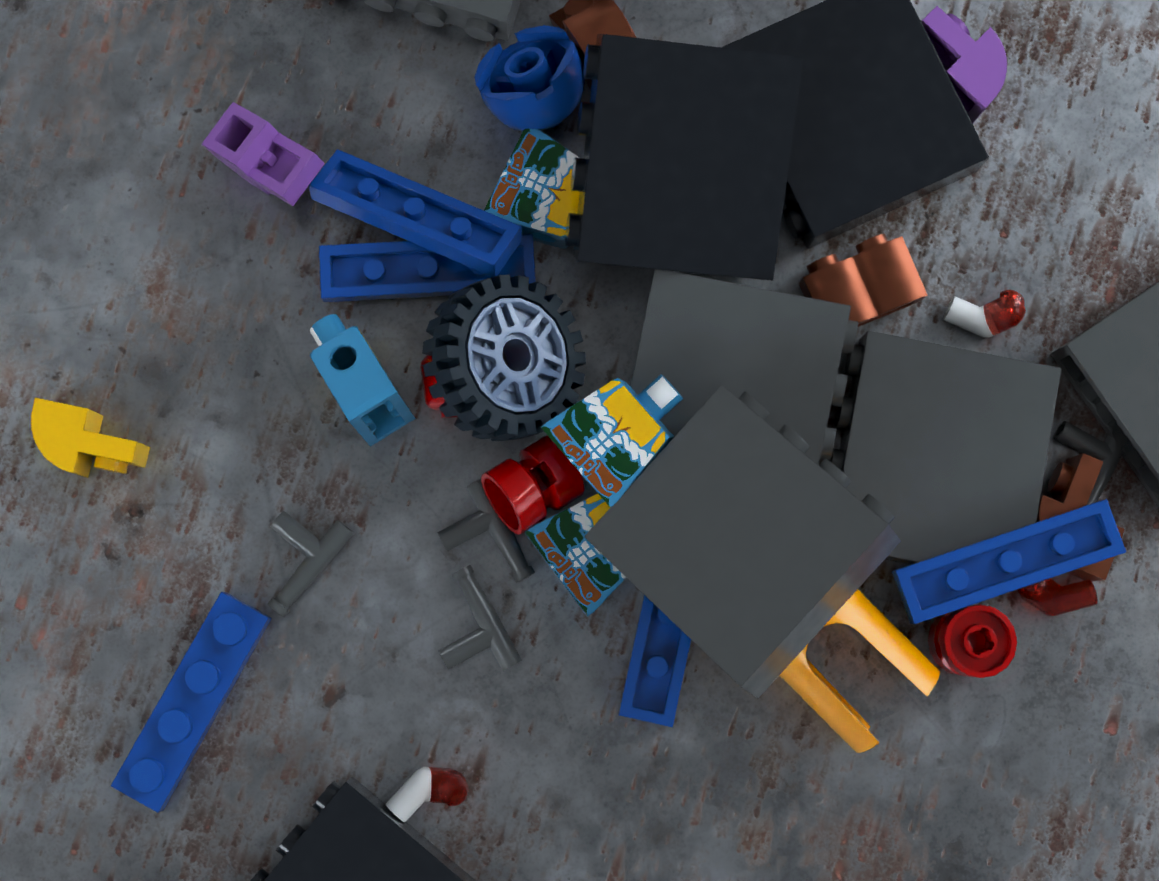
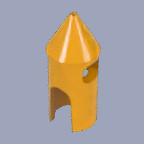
M857 589L825 626L835 623L846 624L858 631L928 697L939 679V669ZM807 644L779 676L856 753L868 751L878 745V739L869 731V723L807 658Z

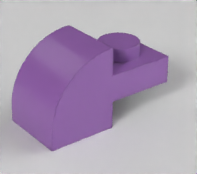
M936 6L921 23L973 124L995 99L1004 84L1007 73L1005 49L1000 38L991 27L975 41L969 36V30L960 18L950 13L946 14Z
M232 102L202 143L210 153L250 184L267 195H275L291 206L296 204L325 164L314 152L282 135L268 121L235 102Z

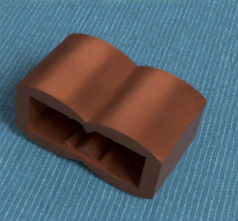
M885 233L856 245L858 254L853 257L839 261L836 254H831L806 266L809 274L804 276L798 283L804 297L850 305L849 320L858 321V327L916 304L928 296L903 237L888 241Z

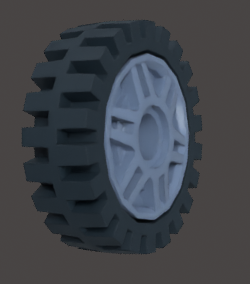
M499 275L477 281L448 297L449 300L441 303L436 309L435 313L439 317L429 321L426 332L431 334L433 338L423 342L422 354L432 356V361L424 364L423 369L425 377L435 376L437 381L436 384L428 387L433 399L444 397L445 402L439 409L446 417L457 416L458 418L454 425L462 431L473 430V437L482 440L509 441L542 433L544 431L541 427L546 422L565 411L566 408L576 404L580 396L573 389L583 386L585 374L575 371L576 367L586 364L585 352H575L574 345L583 342L581 332L579 330L570 333L567 326L576 321L570 310L560 313L557 311L563 301L556 293L545 296L547 286L542 283L534 282L529 284V278L520 275L514 277ZM503 352L507 357L508 366L503 360Z

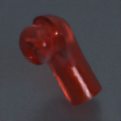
M1049 578L1017 589L1024 601L1047 616H1056L1095 606L1098 602L1095 587L1090 579L1061 586Z

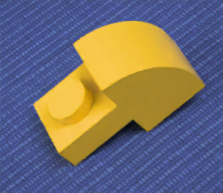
M35 398L31 413L32 435L42 455L56 467L87 478L89 477L93 457H95L93 467L116 473L126 474L128 465L146 468L150 447L137 441L99 434L103 415L87 408Z

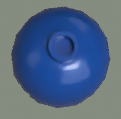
M545 25L526 28L514 33L518 42L510 45L505 50L502 49L500 43L492 47L478 64L474 78L485 105L502 123L514 130L520 131L524 129L545 130L559 125L573 112L581 101L585 85V79L583 78L584 68L575 43L569 39L566 31L562 28Z

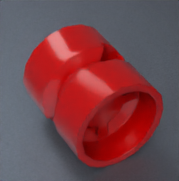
M548 435L520 450L518 462L511 458L506 459L481 476L482 486L491 506L501 521L515 534H522L546 519L548 507L554 511L560 510L582 496L585 491L580 472Z
M979 604L970 605L936 617L930 626L928 645L930 654L937 665L947 672L967 677L985 678L995 676L1009 666L1015 656L1017 637L1014 626L1005 614L995 607Z

